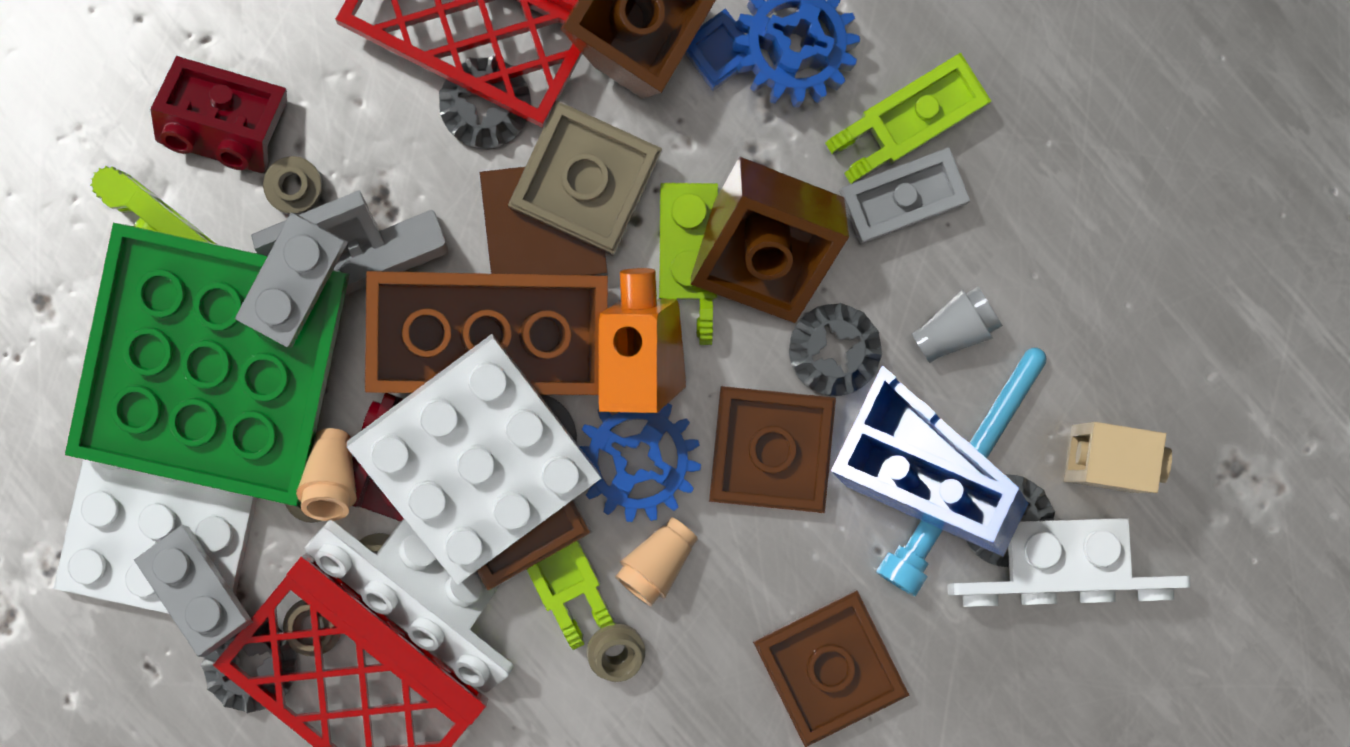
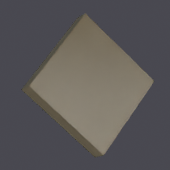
M556 100L509 201L508 207L614 256L660 158L662 148Z

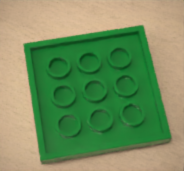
M113 222L65 455L288 505H300L301 502L297 498L296 492L315 441L350 274L332 271L293 347H286L235 319L268 257L267 255Z

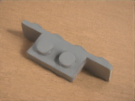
M360 190L300 214L303 218L348 241L333 269L350 274L346 295L366 288L367 271L403 272L445 255L449 250L439 220L433 210L380 230ZM287 220L251 234L256 253L269 255Z

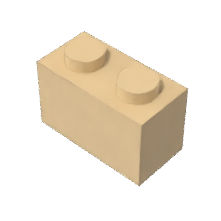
M1100 422L1072 425L1063 482L1129 493H1158L1159 482H1167L1172 464V450L1169 447H1165L1167 433Z

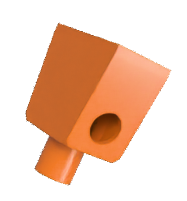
M625 269L620 271L621 300L601 312L599 317V412L658 413L686 388L679 303L676 299H657L655 269Z

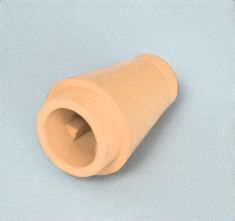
M327 428L316 433L315 442L296 492L297 498L301 502L302 512L316 520L336 521L345 518L349 513V507L353 506L357 499L352 453L347 448V441L351 439V436L343 430Z
M671 517L665 525L660 527L620 561L623 568L615 577L635 597L645 604L652 606L658 597L666 598L698 538L683 523Z

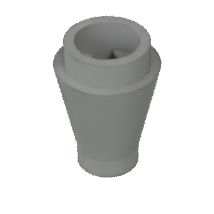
M978 286L968 293H965L962 289L923 327L913 332L912 335L928 362L931 363L941 356L993 339L990 333L1003 325Z

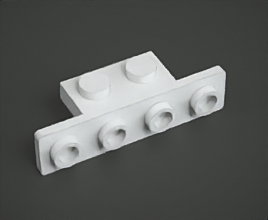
M1129 518L1026 521L1019 523L1008 546L1010 581L948 584V596L963 595V607L999 606L998 594L1021 593L1022 605L1057 604V592L1079 591L1080 603L1116 602L1115 590L1138 589V601L1174 600V588H1191L1190 576L1132 577Z
M405 519L397 525L376 555L332 520H329L305 546V551L315 559L317 565L325 573L340 578L362 596L363 601L369 608L393 620L408 632L410 639L417 646L432 651L451 666L457 677L467 685L477 687L482 692L487 693L508 677L514 668L510 661L470 630L498 588L495 587L487 591L477 571L457 585Z

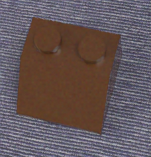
M577 0L560 30L596 69L644 99L663 92L716 0Z
M739 157L714 201L692 271L691 285L796 323L849 238L844 197L746 158Z

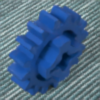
M749 0L747 8L752 15L740 14L735 24L736 28L746 33V35L735 37L732 43V50L746 52V56L739 62L737 70L739 73L749 71L755 73L756 77L750 87L753 92L761 89L764 85L772 88L770 93L771 103L776 104L782 94L786 93L790 94L793 107H800L804 101L805 94L808 92L816 103L822 102L827 96L825 84L837 91L846 81L839 70L851 71L856 65L857 59L851 54L846 53V51L856 48L860 42V36L846 33L845 30L854 21V14H838L835 9L841 0ZM797 8L795 13L783 18L773 14L782 9ZM818 18L825 24L830 36L825 35ZM792 34L802 37L800 42L802 49L800 52H794L790 49V37ZM760 48L768 52L774 69L766 62ZM808 67L817 71L820 67L824 69L811 77L795 78L797 72Z
M668 403L658 413L619 412L612 416L610 412H599L598 409L599 417L603 422L602 425L596 428L584 424L582 430L592 440L590 446L579 447L601 476V479L588 490L586 496L590 500L603 494L607 498L603 511L605 514H611L620 505L625 507L626 521L633 522L637 509L645 508L647 516L653 521L657 520L656 505L664 502L673 511L679 508L673 496L677 489L692 493L694 488L684 479L686 472L700 471L701 464L688 460L687 452L696 449L700 444L699 440L683 439L681 433L690 424L687 418L679 420L674 424L669 420L672 410L671 404ZM627 421H648L640 434L622 438L611 431L619 424ZM666 432L670 435L676 446L678 456L677 469L663 462L659 443ZM617 443L624 448L628 446L631 449H637L641 443L647 444L651 447L648 457L655 462L654 465L663 470V474L659 475L652 470L648 472L644 469H639L634 476L630 475L625 471L629 462L626 458L622 457L623 453L614 449L613 445ZM600 449L613 456L617 474L610 486L606 483L600 471ZM652 479L666 487L658 494L648 498L635 499L628 497L635 484Z

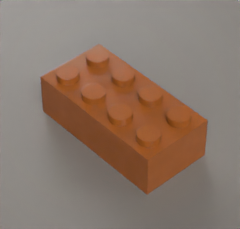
M367 271L365 392L413 393L493 334L539 394L599 395L600 313L607 309L608 276Z

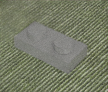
M950 147L842 187L839 191L845 199V207L860 244L970 202Z
M291 212L235 319L286 347H293L348 241Z
M179 526L134 559L198 657L208 656L253 623L190 527Z

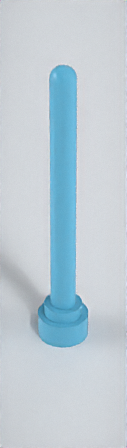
M1030 348L1025 352L971 439L970 444L985 458H988L1045 366L1046 354L1040 348ZM921 520L905 548L899 545L894 554L888 552L876 573L896 587L916 597L928 578L924 574L929 565L925 558L943 530Z

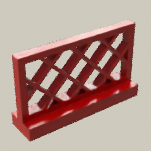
M345 0L335 18L338 25L541 128L546 124L556 100L558 101L582 56V53L573 43L569 50L545 56L537 29L560 23L563 25L577 0H515L521 4L526 21L493 30L485 3L495 0H455L442 4L441 0H434L435 7L402 16L398 0H391L396 18L375 25L355 16L363 0ZM478 6L487 33L454 42L446 15ZM530 8L544 16L533 19ZM439 17L448 45L428 51H423L413 46L406 27ZM400 29L403 40L388 32ZM530 32L538 59L506 69L497 41ZM491 43L499 71L477 78L464 72L458 53ZM451 55L455 66L440 58ZM562 63L553 79L549 67ZM542 69L548 90L539 107L536 108L515 97L510 79ZM503 81L506 92L491 84Z
M308 553L298 559L286 574L287 576L251 618L253 623L235 637L213 664L215 668L313 747H337L331 742L329 719L363 716L366 747H374L371 715L405 711L408 744L384 747H452L467 727L472 725L481 714L488 702V698L475 687L461 681L454 670L431 651L417 646L410 639L408 633L389 617L369 608L363 601L362 596L340 578L325 573ZM290 591L310 605L312 629L279 632L277 606ZM319 614L335 627L320 628ZM269 618L270 633L254 635ZM347 635L356 643L358 666L324 669L321 636ZM313 637L316 670L283 674L280 640ZM271 641L274 675L251 677L232 662L246 644ZM365 651L381 664L366 665ZM391 671L402 680L404 703L370 706L367 673ZM359 674L362 707L328 711L325 678ZM317 679L320 712L295 713L286 705L284 682ZM275 683L276 696L261 684ZM410 687L422 696L425 701L411 702ZM436 708L454 722L453 726L440 741L415 743L413 710ZM321 720L322 734L308 722Z

